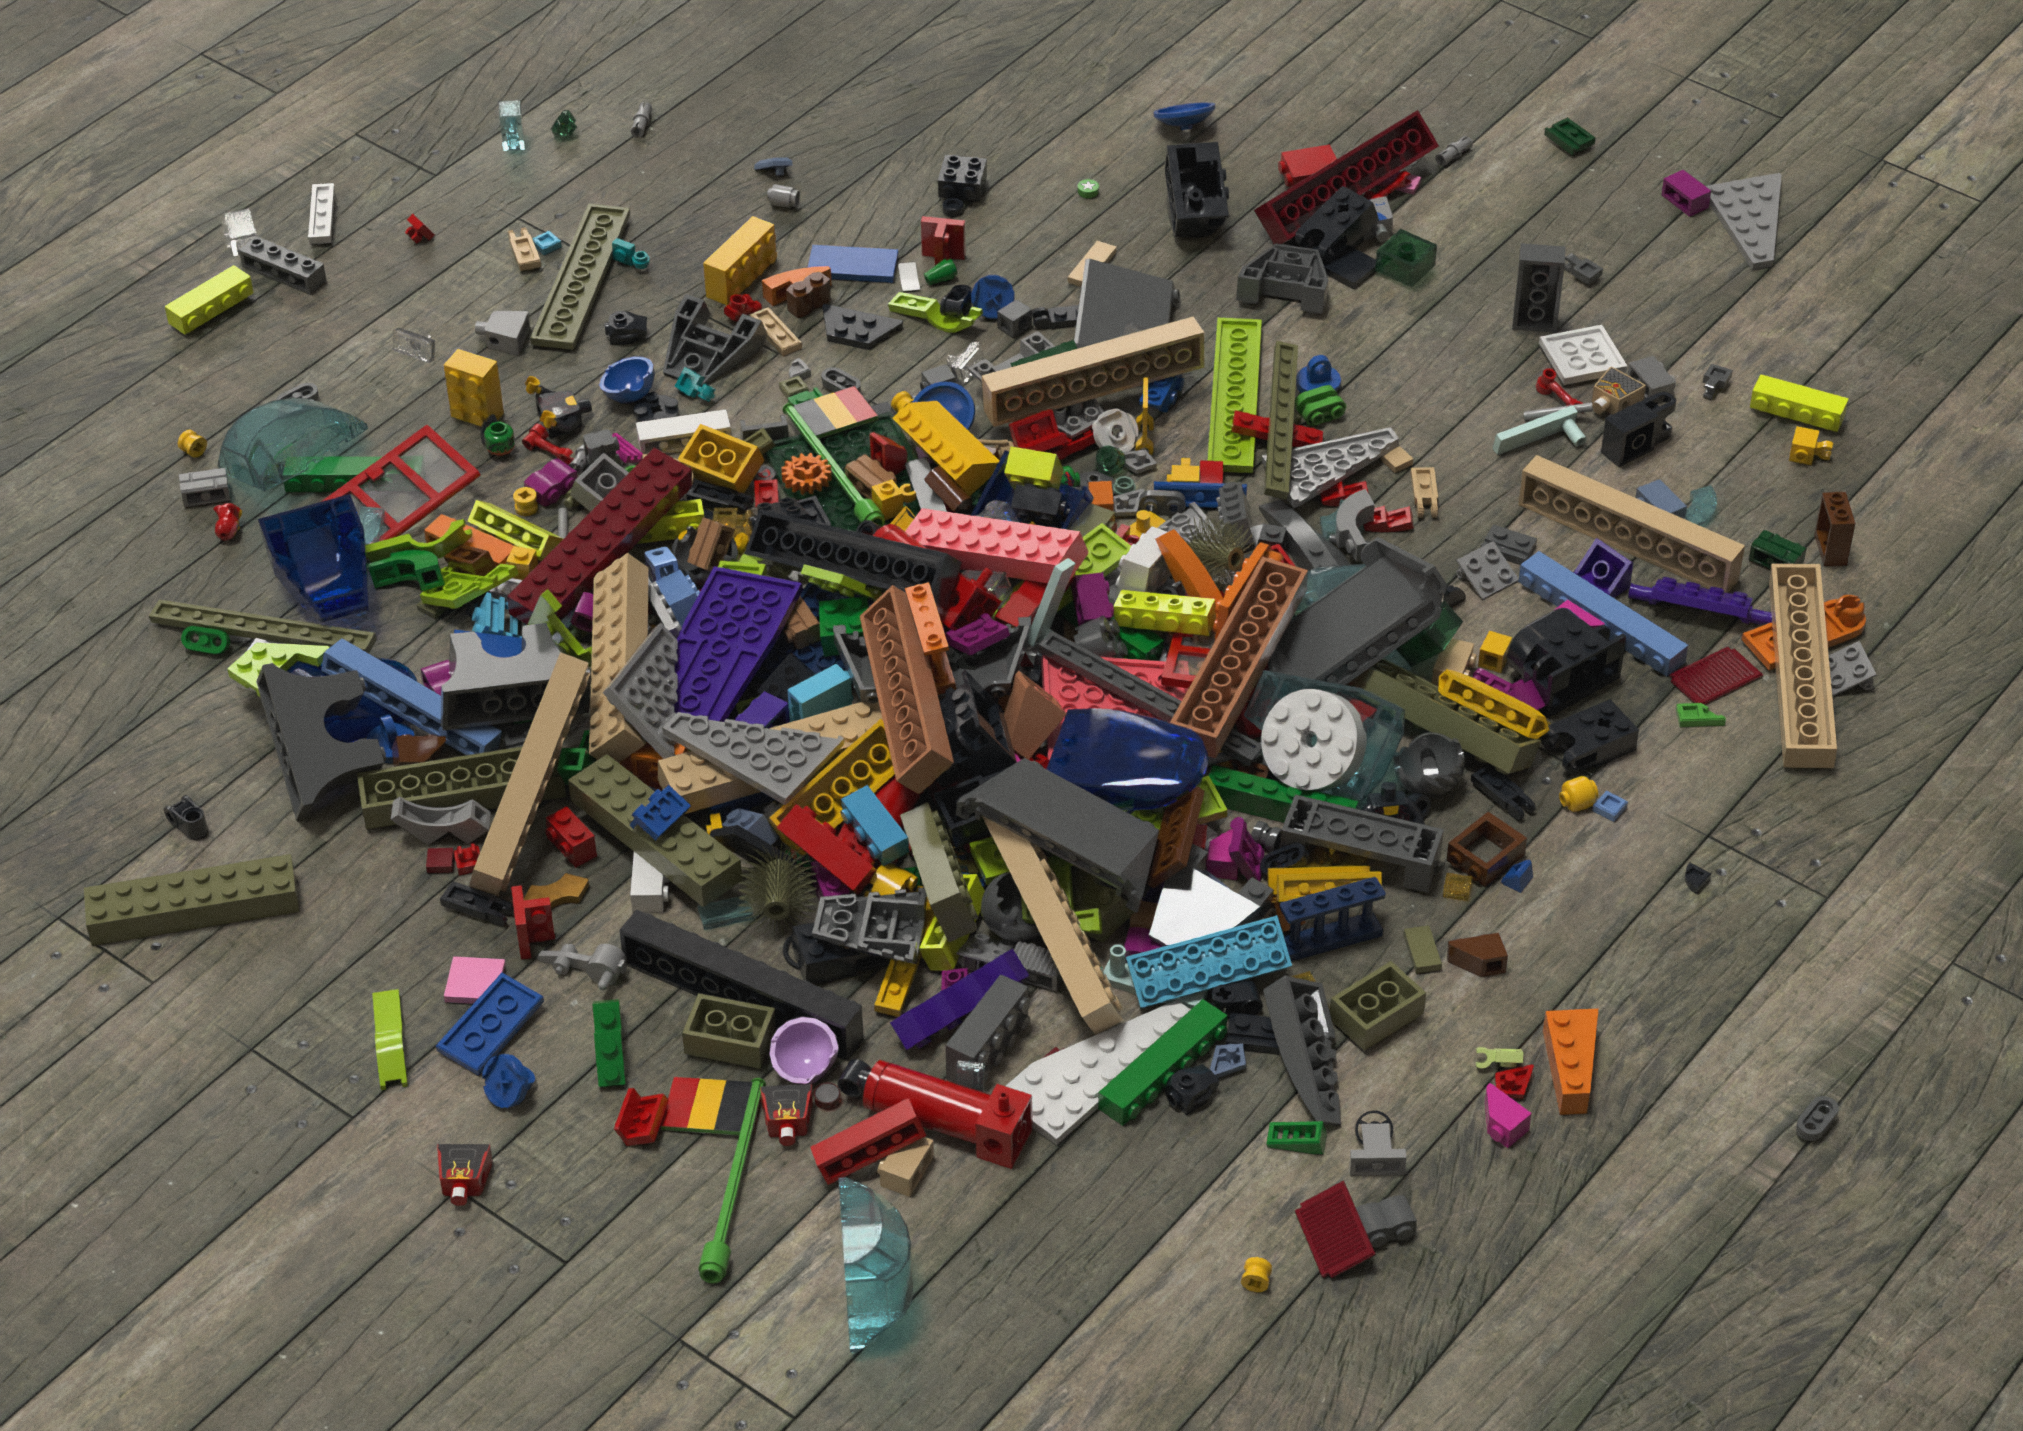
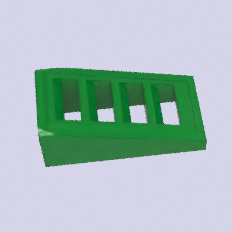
M1323 1121L1270 1122L1266 1145L1268 1148L1309 1154H1324L1327 1132ZM1279 1132H1283L1282 1139H1278ZM1290 1133L1293 1134L1292 1139H1289Z

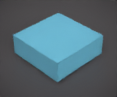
M550 231L532 239L536 249L543 255L562 247L561 240Z

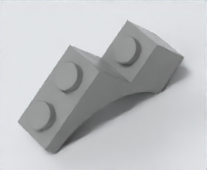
M398 797L393 801L391 820L427 845L448 832L469 844L489 831L491 812L473 799L453 807L432 808L417 805L402 797Z

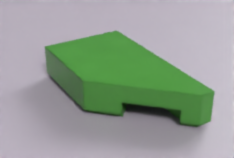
M1702 703L1676 704L1679 727L1725 726L1726 718L1723 715L1718 716L1709 711V707Z

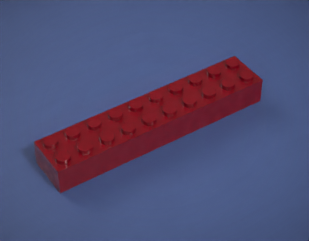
M1416 110L1256 208L1254 212L1273 244H1282L1294 237L1296 231L1342 186L1362 195L1436 149L1439 145L1420 112Z
M653 448L507 596L509 614L528 625L540 595L548 589L562 605L554 613L562 621L578 605L583 592L589 593L594 588V577L596 574L608 568L616 559H620L627 554L692 488V469Z

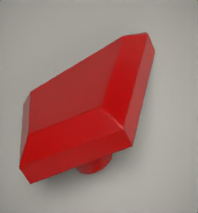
M1526 1065L1495 1073V1087L1510 1098H1524L1534 1065Z

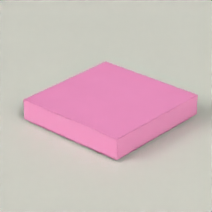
M453 957L444 993L445 1002L474 1004L501 972L504 973L506 967L505 959Z

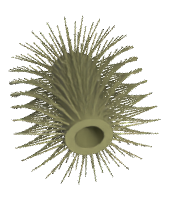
M1209 518L1205 519L1208 523L1206 531L1203 526L1201 533L1199 522L1200 533L1196 525L1195 535L1191 530L1193 540L1189 537L1188 539L1191 542H1187V544L1201 563L1205 565L1204 567L1209 575H1211L1212 580L1214 581L1215 579L1221 589L1222 585L1226 589L1224 579H1226L1225 584L1228 586L1230 585L1231 576L1232 584L1234 579L1233 571L1234 574L1238 569L1241 571L1240 567L1243 564V560H1245L1244 557H1246L1244 555L1250 554V552L1245 554L1243 552L1250 547L1248 546L1242 550L1241 547H1244V543L1241 542L1239 545L1240 542L1238 540L1243 537L1231 523L1230 525L1226 523L1221 528L1217 521L1215 523L1209 522ZM1237 533H1239L1240 538L1236 540L1235 536L1237 537Z
M782 850L780 852V859H778V854H776L775 860L774 858L772 860L770 855L771 861L769 862L764 856L763 858L768 864L762 862V860L760 862L762 865H755V863L745 861L756 868L749 870L747 867H741L751 873L740 874V876L746 877L748 880L739 882L748 886L749 890H754L747 893L745 890L747 888L740 889L739 891L748 895L739 897V899L748 901L749 898H755L747 903L738 905L752 907L740 913H746L747 911L756 912L751 910L753 909L758 912L747 918L763 914L762 916H765L767 921L769 918L770 922L774 919V932L776 920H778V929L781 919L784 920L785 924L787 922L784 918L789 919L791 923L793 922L788 917L789 914L792 915L791 917L801 921L794 914L808 917L800 911L807 909V912H815L804 906L816 905V903L808 901V899L816 897L808 892L817 888L807 885L816 882V880L807 878L808 880L806 881L801 880L817 873L803 872L809 869L808 867H801L804 870L798 868L806 862L792 865L800 859L799 857L791 863H788V859L785 861L786 856L785 858L783 857L784 860H781ZM808 886H809V888H811V889L808 890V891L801 889V888H807Z

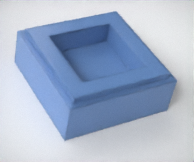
M1605 791L1593 805L1592 811L1615 822L1627 808L1628 801Z

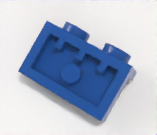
M668 785L662 791L657 789L649 797L648 801L650 803L644 806L641 804L633 812L632 816L634 819L630 827L634 829L639 825L656 841L689 810L691 805Z

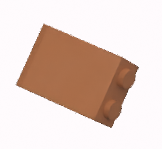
M1018 671L1015 674L1004 717L1014 753L1018 757L1022 755L1029 760L1067 713L1053 696L1022 672Z

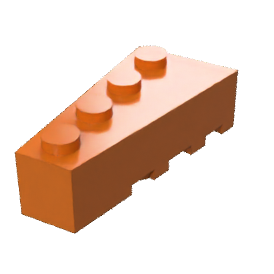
M1599 1008L1545 1012L1543 1036L1560 1115L1587 1113Z

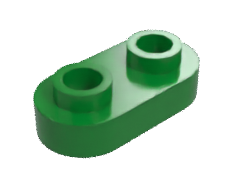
M189 626L184 629L181 635L182 644L189 650L222 654L230 646V638L222 630ZM195 634L199 636V640L197 642H195L193 639ZM217 638L221 639L220 646H217L216 644Z

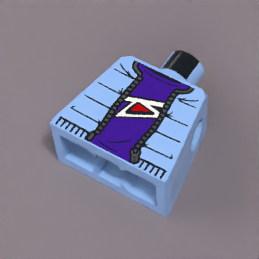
M661 547L644 553L646 566L648 567V577L651 583L678 570L677 559L668 547Z

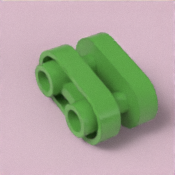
M1324 385L1299 394L1295 399L1294 405L1305 422L1310 426L1340 418L1347 407L1346 403L1338 396V393L1331 385Z

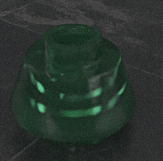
M563 110L551 127L553 134L563 137L567 134L570 136L573 134L577 125L575 124L576 119L570 110Z
M1109 445L1103 446L1096 454V469L1098 472L1108 476L1117 474L1125 465V454L1119 448Z

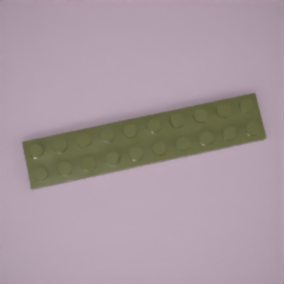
M588 203L530 337L531 345L574 350L613 258L612 242L616 238L621 239L630 217V208Z

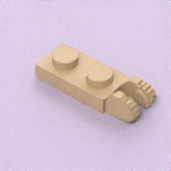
M526 227L521 228L520 237H516L513 230L508 231L510 246L520 271L541 267L540 257L531 234H528Z
M1434 467L1411 468L1410 474L1417 518H1423V505H1431L1432 518H1437L1438 491Z

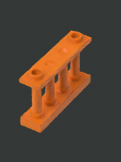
M928 582L905 588L924 655H928L937 695L945 693V690L949 687L956 690L955 680L946 654L949 646L930 584Z

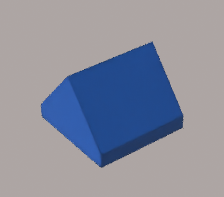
M1525 860L1513 865L1502 878L1501 883L1521 893L1533 878L1532 862Z

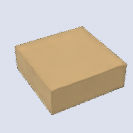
M1400 446L1381 457V461L1394 473L1413 465L1414 460Z

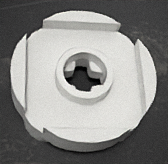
M1121 409L1107 410L1100 414L1092 424L1095 442L1104 454L1128 452L1134 447L1135 438L1138 437V426L1133 416L1129 413H1125ZM1113 426L1115 429L1119 428L1120 430L1117 434L1118 438L1112 435Z

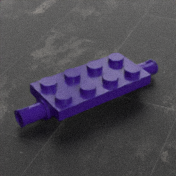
M1669 577L1658 579L1652 588L1631 583L1628 598L1648 601L1650 605L1665 601L1738 616L1743 623L1748 625L1749 622L1759 625H1766L1772 622L1771 612L1752 609L1753 598L1748 597V594L1743 592L1725 593L1722 588H1701L1700 584L1694 582H1686V584L1676 583V579Z

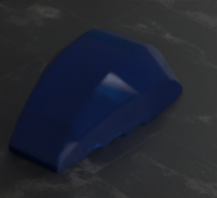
M350 494L258 519L274 575L291 596L319 623L369 610L365 534Z

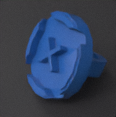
M987 275L980 278L975 283L971 292L973 306L983 309L981 316L988 319H997V311L1015 301V292L1012 284L1006 278L999 275Z
M1314 356L1306 367L1298 371L1296 386L1300 393L1324 385H1331L1337 392L1341 386V377L1336 369L1331 367V363L1326 356Z
M388 714L379 718L380 725L373 728L366 739H378L379 746L385 750L386 761L384 763H393L392 746L396 736L405 734L415 735L409 726L393 722L392 717Z
M509 1054L491 1057L485 1064L482 1079H485L486 1086H483V1089L489 1101L496 1107H514L525 1099L527 1091L535 1081V1075L529 1068L523 1066L521 1061L515 1056Z

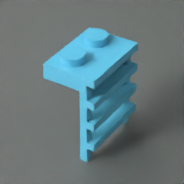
M486 593L480 606L475 607L473 611L472 621H475L472 631L522 638V636L517 635L518 619L510 615V633L504 631V611L508 609V602L505 601V597L500 596L499 599L491 597V593Z

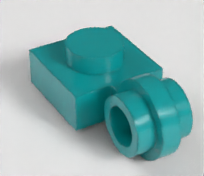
M618 238L612 242L613 260L629 266L634 265L637 269L647 268L650 263V257L646 252H636L634 244Z
M684 367L674 386L693 398L696 397L699 391L698 396L710 402L711 398L714 399L716 395L714 394L716 389L707 384L701 386L705 380L704 377L687 367Z

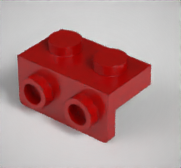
M635 1088L627 1090L614 1130L626 1146L655 1142L669 1101L664 1093L641 1097Z

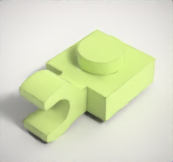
M1476 1048L1477 1053H1485L1487 1056L1484 1062H1476V1067L1486 1068L1494 1061L1500 1062L1501 1067H1516L1517 1063H1523V1051L1521 1049Z

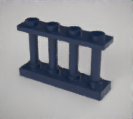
M1372 877L1281 902L1280 909L1288 924H1290V934L1285 935L1284 940L1291 962L1382 937L1383 928L1373 912V902L1385 899L1386 895L1378 879ZM1362 905L1361 915L1348 918L1349 908ZM1338 912V921L1324 924L1325 915ZM1314 918V928L1300 931L1302 921Z

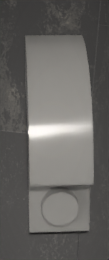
M1366 489L1360 490L1346 498L1340 505L1336 517L1335 539L1338 548L1346 546L1347 552L1349 554L1352 553L1356 562L1362 560L1361 551L1366 545L1358 528L1374 519L1375 504Z

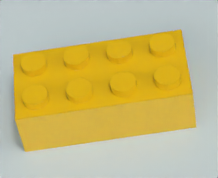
M752 216L703 263L707 298L729 305L732 295L740 294L770 264L775 262L777 252L774 224Z

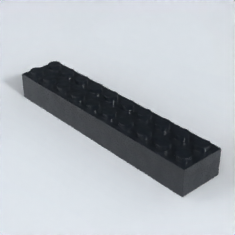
M762 509L759 510L744 553L761 563L801 572L805 564L843 574L866 584V587L882 591V593H885L892 585L906 593L905 588L929 582L936 606L947 608L962 564L961 561L947 553Z
M637 909L619 930L621 948L626 956V964L630 968L695 996L699 993L775 1008L776 1031L790 1020L800 1017L815 1018L827 1024L835 1034L838 1044L837 1057L845 1061L850 1059L864 1040L862 1005L854 1000L843 998L830 990L815 986L807 980H801L788 974L786 971L775 969L762 961L754 960L741 952L728 949L718 942L707 940L694 932L686 931L673 923H667L652 914L644 913Z

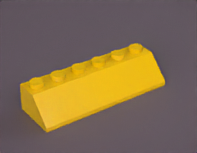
M938 401L908 403L892 418L904 433L938 466H941L969 496L1003 466L1002 462Z
M878 720L806 784L786 805H783L768 818V822L777 832L781 841L801 856L806 854V852L776 828L796 804L802 809L808 806L818 815L815 819L819 823L823 824L826 821L835 828L843 821L840 813L842 810V798L866 785L874 793L895 774L883 720Z

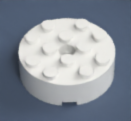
M1303 689L1288 694L1274 705L1263 725L1261 745L1263 756L1269 769L1283 783L1297 789L1320 792L1339 785L1341 786L1356 773L1365 755L1367 736L1360 719L1361 716L1349 701L1334 693L1317 689ZM1316 735L1317 743L1313 747L1311 738Z

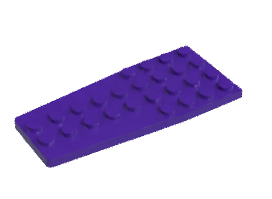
M713 567L677 637L678 649L676 653L678 662L674 664V672L678 674V689L676 690L678 698L674 704V713L681 712L693 716H708V720L725 722V719L728 718L776 643L803 591L802 583Z

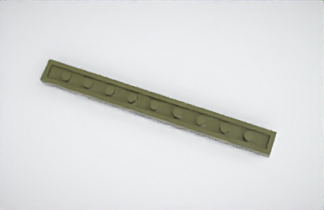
M1276 341L1273 358L1264 495L1287 500L1290 483L1298 345Z
M160 599L149 615L151 623L182 628L199 626L222 630L228 635L252 639L259 638L284 644L331 647L343 638L368 654L377 641L376 635L373 632Z

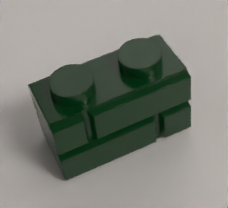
M1763 530L1751 545L1749 561L1770 570L1771 564H1803L1807 549L1799 543L1780 537L1776 533Z

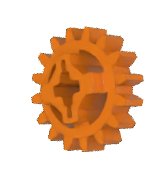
M801 453L799 458L792 456V461H785V466H782V482L785 483L786 488L792 487V492L800 490L801 494H804L805 491L813 494L815 489L821 492L822 486L828 487V481L832 480L831 465H828L827 459L821 460V455L813 457L812 453H809L808 456H804Z

